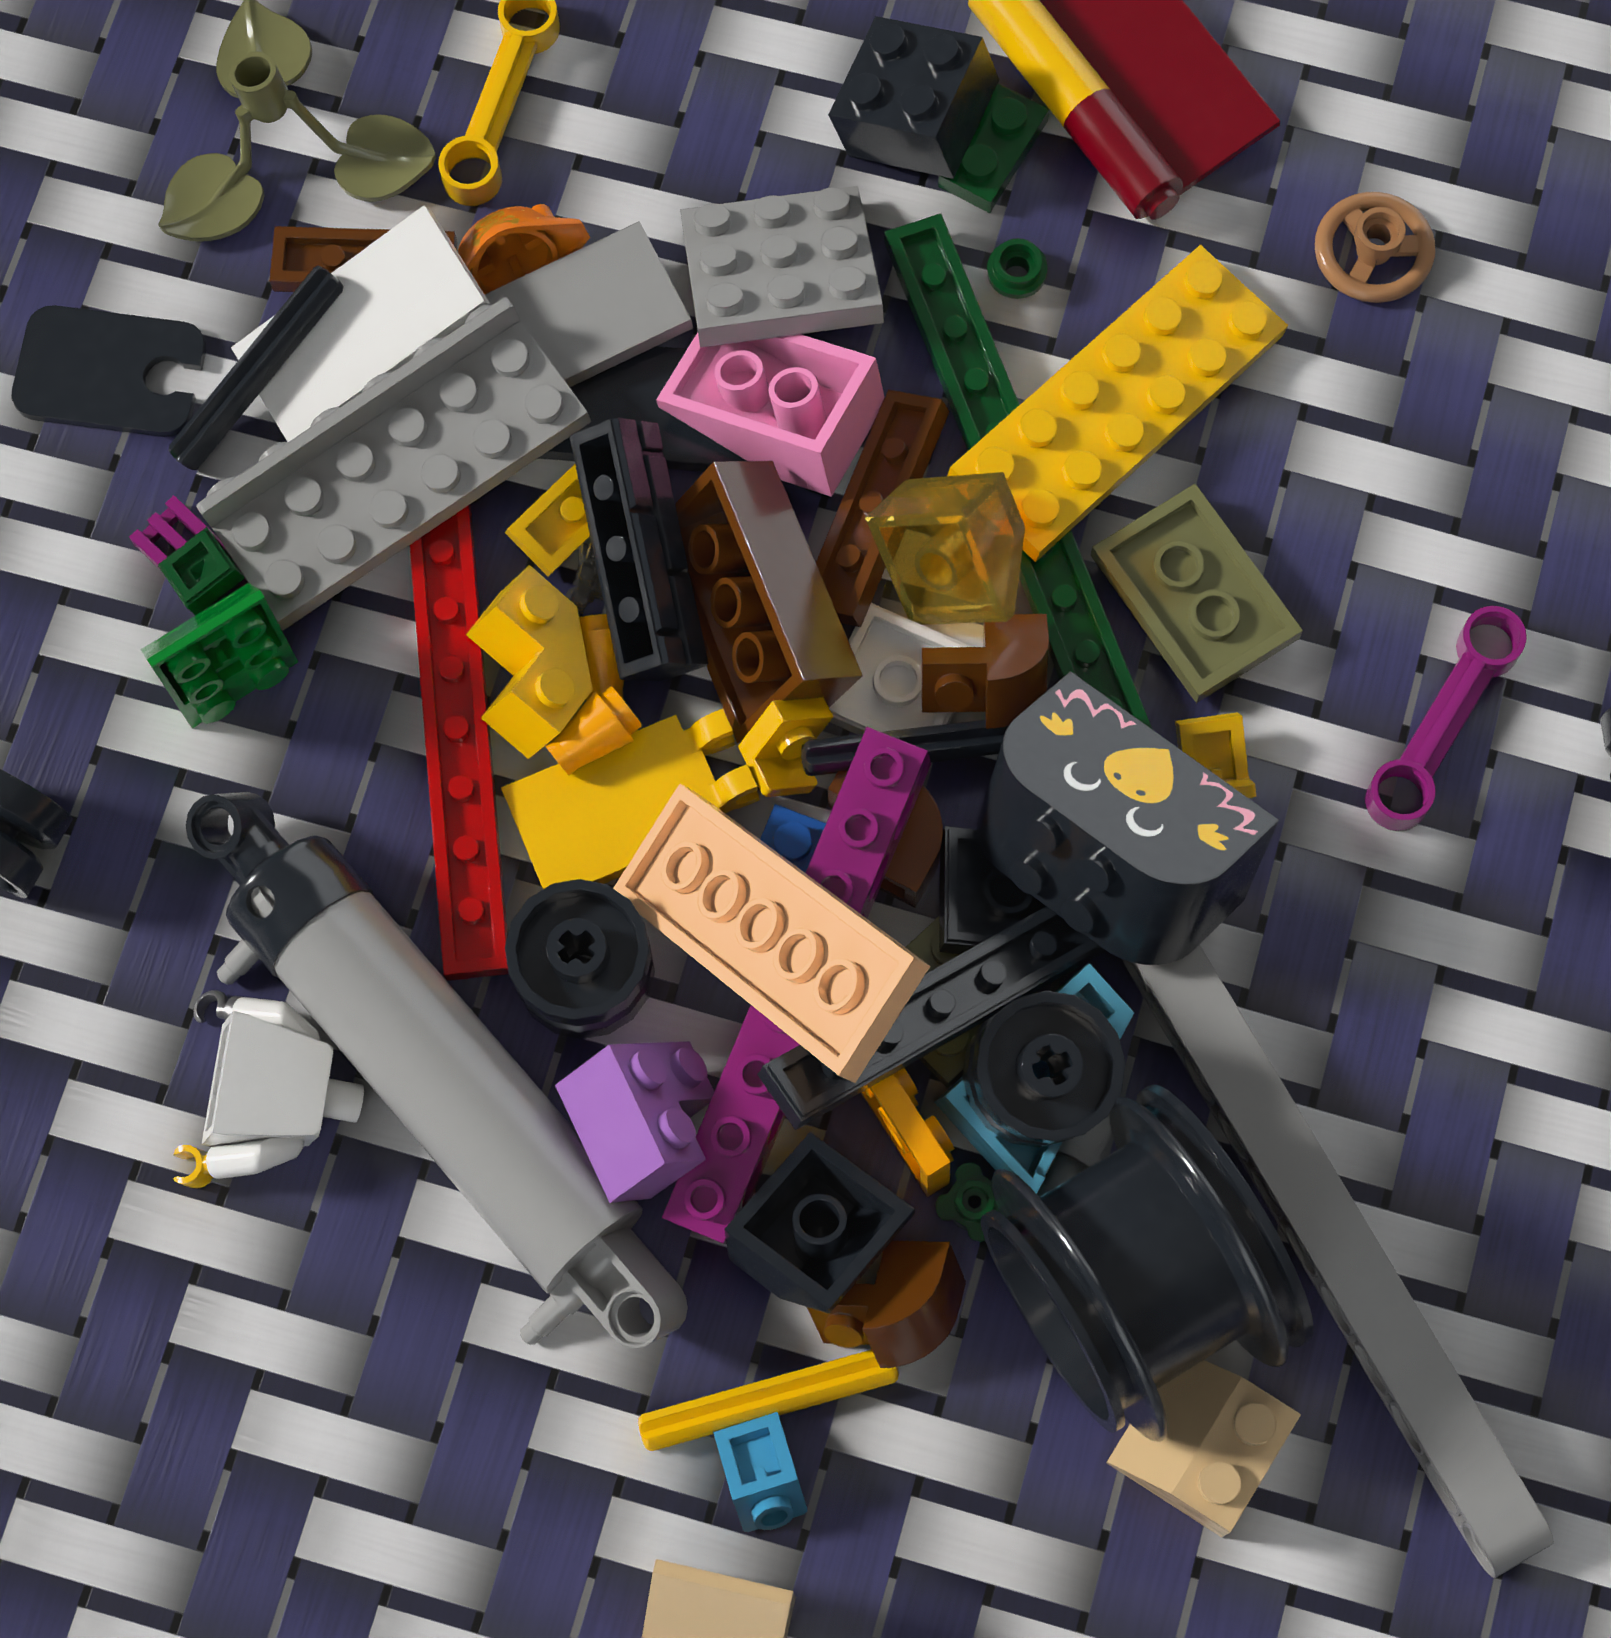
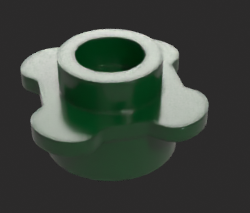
M964 1163L957 1168L955 1173L956 1182L948 1194L938 1197L935 1206L936 1213L941 1220L953 1221L958 1227L966 1230L972 1240L981 1242L985 1241L981 1227V1216L990 1210H997L999 1212L995 1201L992 1181L982 1175L979 1165ZM972 1196L979 1197L981 1205L977 1208H972L968 1203L969 1198Z

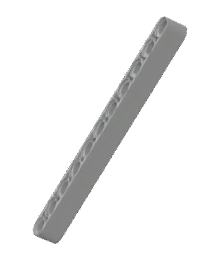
M1200 944L1184 958L1168 964L1144 965L1122 959L1130 976L1480 1565L1491 1577L1496 1578L1553 1545V1535L1541 1511Z

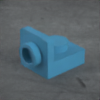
M778 1412L713 1432L731 1497L744 1532H751L757 1529H776L789 1523L792 1518L801 1516L808 1511Z

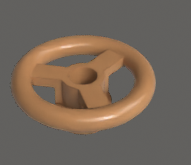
M1363 192L1342 199L1324 215L1315 235V254L1321 272L1329 283L1341 293L1364 302L1382 303L1400 299L1413 292L1424 282L1434 263L1435 240L1428 221L1411 203L1388 193ZM1342 222H1344L1354 236L1358 259L1349 275L1340 267L1333 252V238L1338 226ZM1405 223L1414 235H1405ZM1369 239H1380L1385 245L1373 244ZM1416 256L1412 268L1400 279L1387 284L1367 283L1375 266L1387 262L1390 257Z

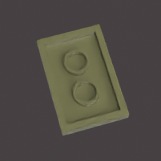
M1193 484L1092 546L1090 556L1196 704L1296 642L1301 637L1303 630L1196 484Z

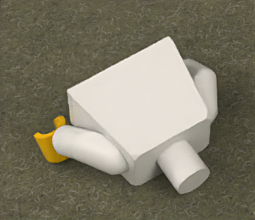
M218 990L208 991L197 1000L194 1006V1018L197 1022H205L204 1012L207 1006L214 1001L218 1002L216 1009L217 1017L225 1020L221 1029L201 1144L214 1147H211L207 1153L191 1145L178 1146L173 1156L181 1159H192L195 1157L196 1167L189 1176L174 1177L175 1182L189 1188L198 1189L205 1187L213 1178L223 1179L258 1174L297 1158L304 1146H309L319 1137L323 1117L357 1122L363 1103L364 1086L329 1079L333 1047L320 1041L318 1030L286 1002L233 996L229 999L224 992Z

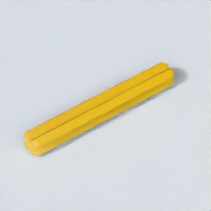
M871 1349L644 1413L638 1418L639 1431L645 1448L649 1451H655L712 1435L715 1431L778 1412V1415H783L893 1384L899 1378L898 1367L880 1368Z

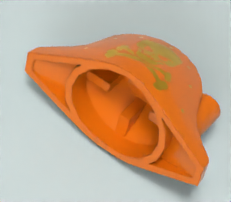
M538 204L532 208L514 206L492 212L477 221L462 238L458 253L485 295L581 249L590 239V236L579 219L555 218L550 208L545 204Z

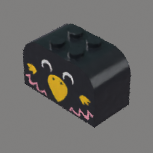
M1070 671L1017 716L1008 726L978 817L976 830L981 850L991 864L1010 878L1023 892L1031 894L1062 917L1071 928L1085 934L1103 949L1121 959L1144 965H1162L1175 962L1190 954L1244 902L1279 820Z

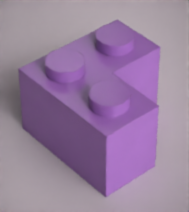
M690 1041L609 1044L555 1085L609 1203L651 1199L706 1160L696 1140L695 1127L690 1118L709 1105L714 1090L707 1078V1067L701 1056L694 1051Z

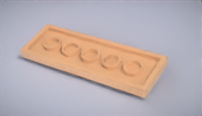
M679 784L613 888L628 898L637 912L838 1076L853 1083L857 1082L930 968V965L712 803L682 784Z

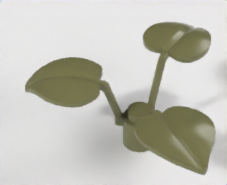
M244 0L225 32L216 63V73L220 84L227 93L239 98L241 105L235 111L239 120L240 161L236 166L230 157L219 153L199 155L188 160L178 169L168 185L165 193L163 214L158 225L167 235L196 242L222 239L241 231L249 225L261 209L265 197L261 183L255 178L246 175L252 167L251 121L255 119L263 123L275 122L284 116L287 108L292 109L334 153L341 154L334 168L335 178L347 195L358 200L377 202L400 194L432 168L436 160V154L431 142L421 131L402 119L388 115H369L355 120L347 131L346 143L334 138L299 101L296 93L287 88L288 85L295 83L302 77L311 62L313 51L306 32L294 21L269 10L257 0Z

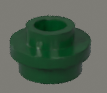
M1019 238L1008 240L996 247L988 259V280L991 286L1005 297L1013 299L1027 298L1037 293L1046 281L1048 265L1045 255L1035 244L1028 240ZM1012 266H1020L1027 271V275L1014 277L1006 271Z

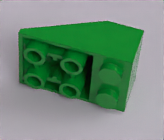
M247 583L140 649L192 729L202 722L210 724L224 718L234 709L236 701L255 689L266 690L277 685L288 675L289 668L298 663L260 589L250 583Z

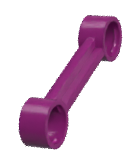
M1486 606L1476 610L1467 619L1456 643L1459 660L1400 759L1387 762L1381 766L1367 788L1365 796L1366 808L1371 818L1378 825L1388 830L1404 831L1417 826L1426 816L1435 799V784L1433 781L1435 773L1492 677H1498L1507 673L1515 665L1525 648L1527 640L1525 626L1521 619L1511 610L1500 606ZM1480 625H1493L1502 629L1512 642L1511 653L1502 659L1484 657L1473 647L1470 640V630ZM1390 777H1403L1410 780L1421 793L1422 808L1411 814H1399L1389 810L1380 800L1379 785Z

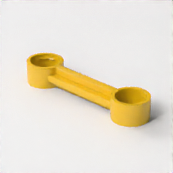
M500 0L498 17L503 39L465 136L450 141L441 151L438 161L446 193L452 200L461 205H482L495 197L501 187L502 173L497 150L534 54L549 49L559 36L560 24L555 0ZM526 8H537L549 15L544 25L531 31L518 30L509 24L510 19L515 13ZM478 158L491 165V169L486 177L475 183H459L450 176L453 167L465 159Z

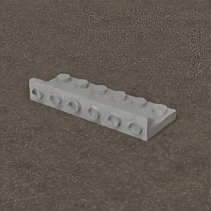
M504 297L495 304H485L474 310L467 317L465 324L443 339L435 338L423 344L416 351L413 359L392 373H382L371 379L364 386L361 394L340 408L333 407L319 414L313 420L309 429L291 441L281 442L268 448L261 455L258 463L239 476L228 477L216 483L208 491L206 498L201 500L196 507L211 526L247 581L260 589L283 631L591 422V419L581 402L520 321L513 304L507 297Z

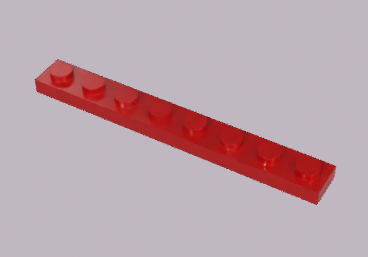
M469 504L410 544L443 974L447 981L509 974L505 952L508 935L490 726L481 719L488 709L483 649L466 635L480 618L471 504Z

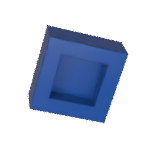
M774 804L760 840L806 873L826 823Z

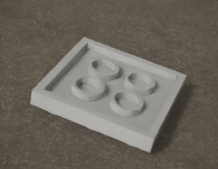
M858 186L826 188L821 191L784 196L772 195L761 199L724 204L712 203L701 207L680 209L700 348L884 323L883 304Z

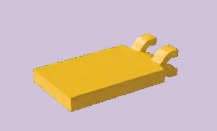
M723 708L702 717L684 731L677 715L637 730L631 735L634 739L633 742L580 767L570 776L567 775L558 763L501 787L542 888L544 889L553 883L576 879L605 884L621 877L679 784L697 792L724 813L760 801L757 793L758 788L748 764L726 773L715 781L705 758L706 755L714 754L736 745L732 736L733 730Z

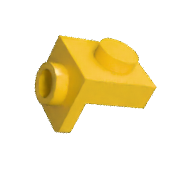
M1236 712L1175 721L1177 743L1180 750L1247 798L1256 797L1255 783L1249 779L1241 714Z

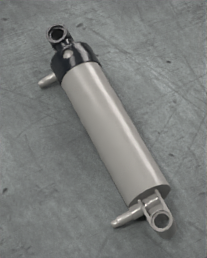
M250 792L212 794L203 796L193 803L186 820L187 838L193 849L203 857L218 859L240 885L231 897L226 910V916L230 926L242 940L226 956L224 964L217 970L219 980L226 985L233 984L240 976L245 975L258 959L273 976L279 977L541 1288L551 1295L529 1317V1322L520 1330L522 1340L529 1345H535L543 1336H548L569 1314L573 1315L583 1304L587 1306L609 1334L626 1347H645L679 1329L686 1319L688 1309L686 1296L679 1284L631 1230L641 1217L643 1208L636 1200L609 1203L575 1129L374 898L373 890L327 838L315 835L297 840L289 845L275 829L274 814L268 802L258 794ZM229 815L233 819L234 825L232 836L228 829ZM640 1298L648 1302L653 1310V1325L649 1324L640 1313Z

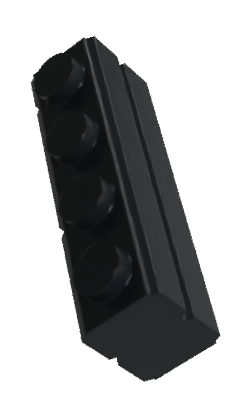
M614 418L572 434L570 441L620 680L643 679L647 681H662L707 666L709 664L692 582L688 573L689 568L666 459L662 452L663 445L658 423Z

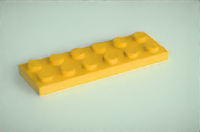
M1199 245L950 467L946 478L1036 562L1281 339L1288 324L1202 245Z

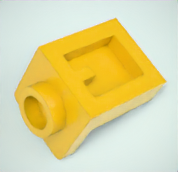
M824 697L787 701L773 700L739 744L738 748L746 764H748L761 793L765 797L810 793L818 784L815 776L806 775L804 772L801 747L807 741L817 739L834 717Z

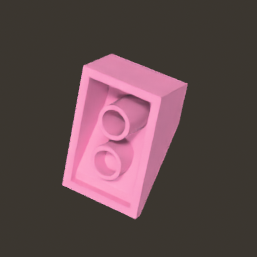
M697 333L656 401L659 408L747 461H773L782 481L832 497L872 428L885 396L876 357L802 334L700 348Z

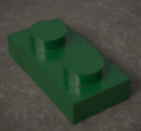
M998 83L954 179L939 176L938 187L991 213L1048 122L1049 109Z

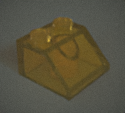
M1003 472L906 479L865 517L908 619L925 625L1008 622L1014 616L1025 525Z

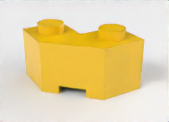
M528 565L496 596L466 635L513 675L481 719L529 759L561 733L592 692L593 688L577 606L533 567Z

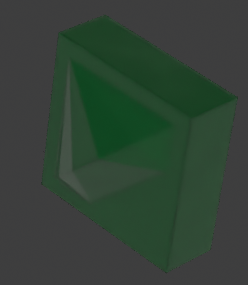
M207 527L158 564V567L185 607L195 616L245 578L217 536Z

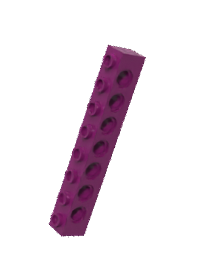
M869 727L865 729L806 871L808 876L866 919L872 909L931 766L927 750ZM752 1005L749 1007L696 1134V1140L706 1160L677 1180L662 1218L723 1244H726L724 1229L752 1198L785 1119L784 1113L757 1074L763 1065L800 1045Z

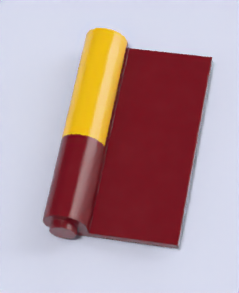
M968 0V6L1135 219H1142L1148 216L1151 220L1161 218L1175 207L1181 194L1280 126V119L1183 0Z

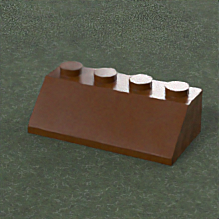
M773 461L713 462L675 503L709 663L706 667L733 730L737 744H740L773 700L787 701L824 697L830 708L863 675Z

